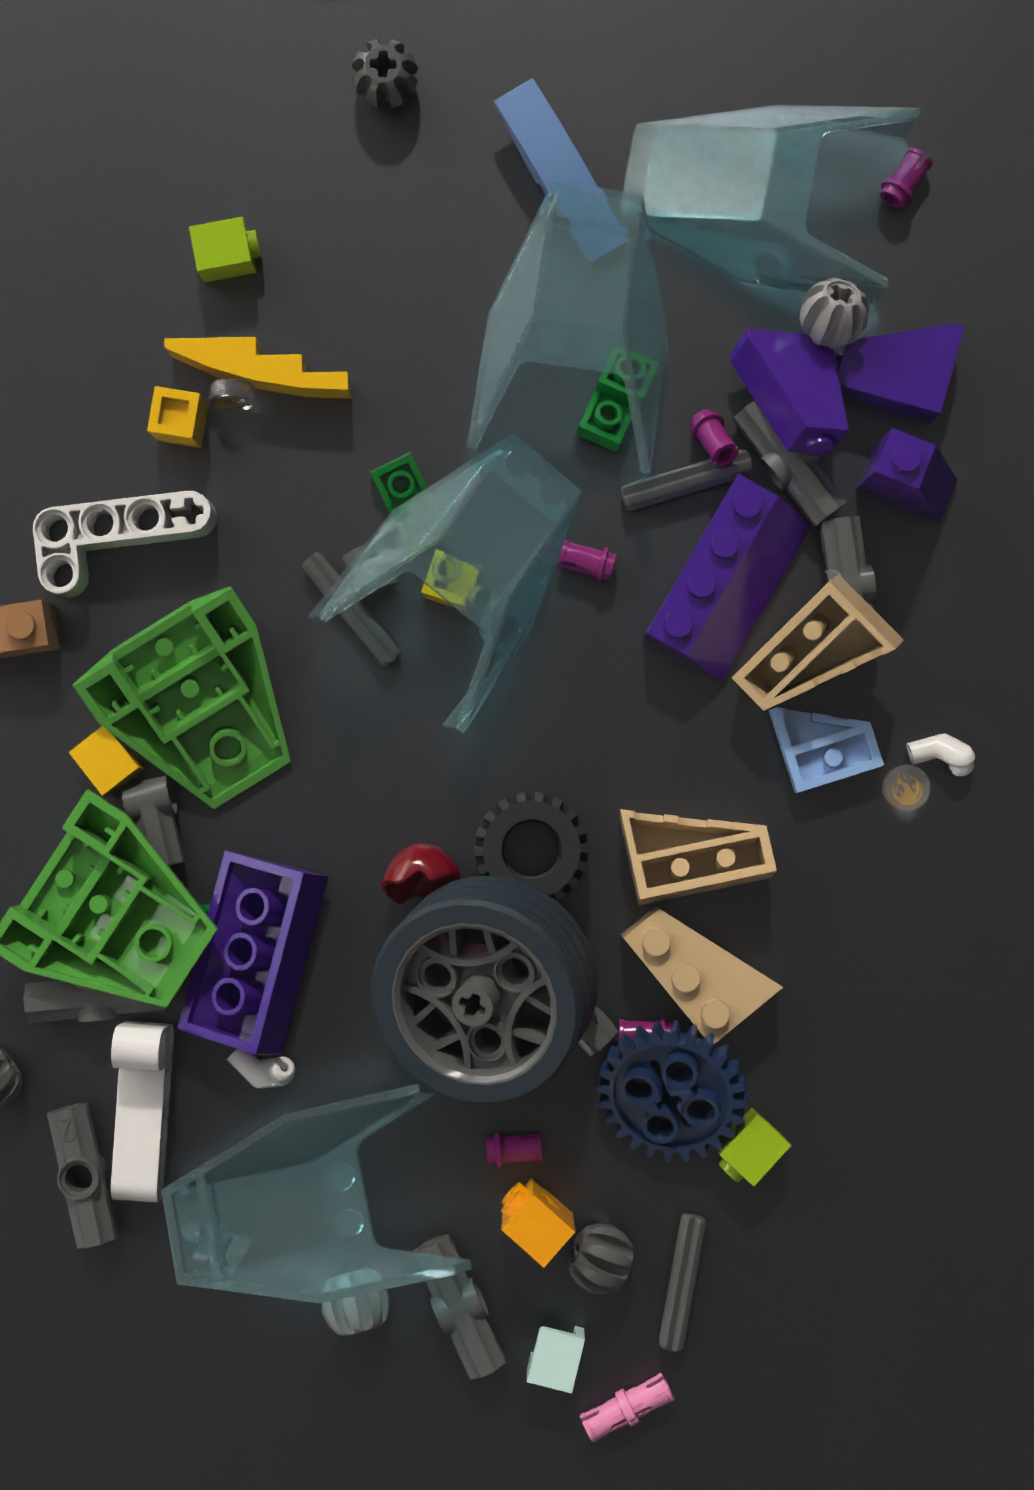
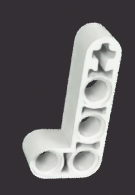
M196 491L163 493L44 509L36 516L33 522L34 545L40 583L46 590L63 598L79 596L85 591L89 580L86 551L203 537L208 535L217 523L216 509L204 495ZM192 505H196L203 511V514L197 515L196 523L192 524L185 517L172 518L168 507L177 515H185L191 513ZM156 509L159 514L157 525L148 531L141 530L139 527L141 514L146 510ZM102 515H111L113 518L111 531L107 535L97 536L94 531L96 520ZM59 520H66L68 525L66 536L60 541L52 542L49 536L52 524ZM65 564L71 565L73 570L71 582L66 586L58 587L54 580L57 569Z
M125 1021L115 1028L112 1039L111 1063L113 1068H119L111 1175L112 1200L160 1202L165 1176L174 1045L173 1024Z

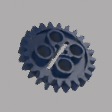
M674 1020L670 1031H664L660 1022L655 1021L651 1034H648L641 1025H638L635 1030L634 1039L626 1034L621 1035L618 1047L611 1046L608 1051L607 1060L602 1062L599 1072L601 1077L599 1078L596 1091L602 1093L598 1107L608 1109L605 1123H619L615 1135L617 1138L627 1135L633 1137L630 1149L634 1150L642 1143L647 1145L648 1158H651L657 1149L663 1150L666 1162L671 1161L673 1152H680L683 1160L689 1162L691 1150L694 1149L700 1156L706 1158L709 1144L721 1150L725 1136L734 1138L737 1124H742L744 1107H746L748 1093L743 1091L746 1085V1075L738 1074L740 1060H726L729 1052L727 1044L716 1049L712 1046L714 1033L711 1032L703 1039L698 1038L697 1025L695 1024L690 1027L687 1034L681 1032L679 1022ZM674 1062H683L689 1065L690 1068H680ZM634 1078L644 1079L648 1084L638 1083ZM695 1100H705L711 1105H701ZM655 1116H664L668 1118L669 1121L660 1120Z

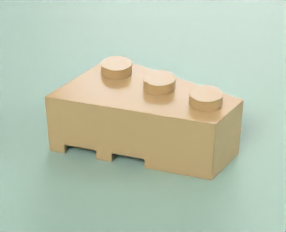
M838 574L791 618L732 679L765 711L816 687L820 683L897 649L903 642V639Z
M620 809L619 819L638 906L770 879L777 872L767 826L711 819L680 818L676 815L667 814L662 816L636 813L635 811Z
M656 906L621 934L691 1022L697 1025L700 1033L704 1037L711 1032L715 1034L713 1045L783 988L772 979Z

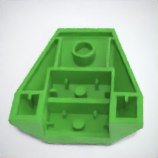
M231 586L191 600L113 648L73 683V687L101 726L213 809L221 806L291 762L256 623Z
M87 789L62 827L63 830L67 831L66 835L21 904L11 906L1 920L0 956L25 972L167 1008L218 931V927L129 815Z

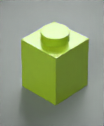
M243 216L189 226L197 272L204 283L257 273L254 258L262 257L257 231H249Z
M751 1108L744 1115L742 1124H737L734 1138L725 1136L723 1148L721 1150L717 1149L719 1155L723 1158L718 1165L737 1183L745 1178L751 1185L755 1186L791 1147V1144L754 1108Z

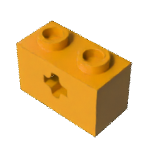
M533 1177L525 1185L517 1182L501 1201L504 1205L501 1210V1230L543 1268L575 1233L573 1213Z

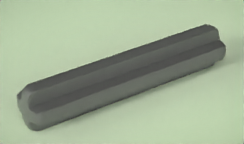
M743 449L739 450L736 459L726 466H715L711 459L625 484L621 487L622 500L626 509L633 511L733 481L738 473L744 477L749 476L753 470L752 461L747 450Z
M319 552L310 556L303 563L302 569L379 663L384 667L391 665L402 654L399 647L326 558Z
M683 1214L680 1219L659 1336L660 1347L669 1351H682L685 1344L706 1227L704 1217L696 1214Z

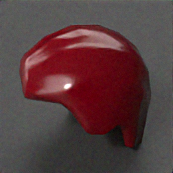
M415 843L400 851L392 859L381 881V890L393 902L403 904L414 896L425 898L431 892L452 881L460 880L461 877L454 860L440 847L428 843Z

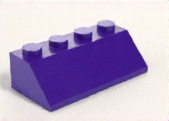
M738 473L646 631L644 638L722 682L812 525L779 496Z
M224 851L208 911V916L218 927V931L193 968L177 1029L255 1055L282 1054L328 876L290 865Z

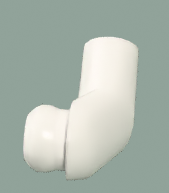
M938 734L906 744L907 753L912 765L939 758L949 764V769L956 776H966L974 769L973 761L975 760V754L972 748L948 734Z
M236 1049L227 1059L255 1088L283 1087L294 1078L295 1065L288 1057L258 1059L252 1053Z

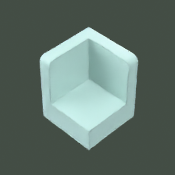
M545 1326L540 1327L534 1352L530 1353L527 1365V1382L572 1393L585 1342L584 1328L575 1326L573 1333Z

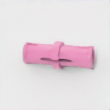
M659 1373L626 1392L623 1388L616 1391V1397L580 1414V1418L583 1421V1426L589 1438L594 1443L608 1433L627 1424L632 1427L640 1423V1417L675 1399L663 1374Z

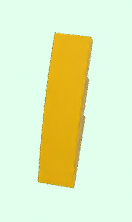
M256 337L164 338V348L172 358L222 379L260 390L302 397L352 399V381L348 372H307V364L302 354L262 355V348Z

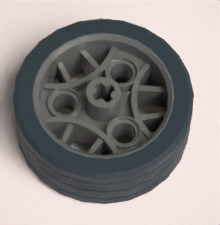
M474 876L452 881L431 892L389 934L375 962L371 980L372 1010L380 1036L394 1059L418 1082L440 1095L464 1103L496 1105L513 1102L543 1089L564 1068L592 1021L598 998L597 967L590 944L576 920L555 899L532 885L507 877ZM467 929L482 930L486 944L468 943ZM449 931V936L445 935L443 932ZM512 958H518L526 963L529 972L518 970L514 966ZM435 963L444 965L449 970L451 977L439 973ZM526 1001L551 1016L550 1023L524 1016ZM435 1007L439 1008L443 1012V1014L450 1020L453 1027L450 1028L439 1017L436 1010L434 1009ZM484 1028L495 1030L499 1034L500 1040L490 1037Z

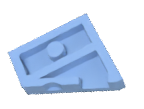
M780 707L768 710L795 793L884 766L870 722L787 710Z

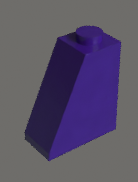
M949 324L858 338L855 342L843 346L839 353L834 352L842 397L932 422L941 414L965 326Z
M747 328L729 354L730 361L785 449L790 452L806 453L810 456L829 455L849 430L833 349L815 344L807 334Z
M892 428L872 448L856 489L940 523L958 479L936 445Z

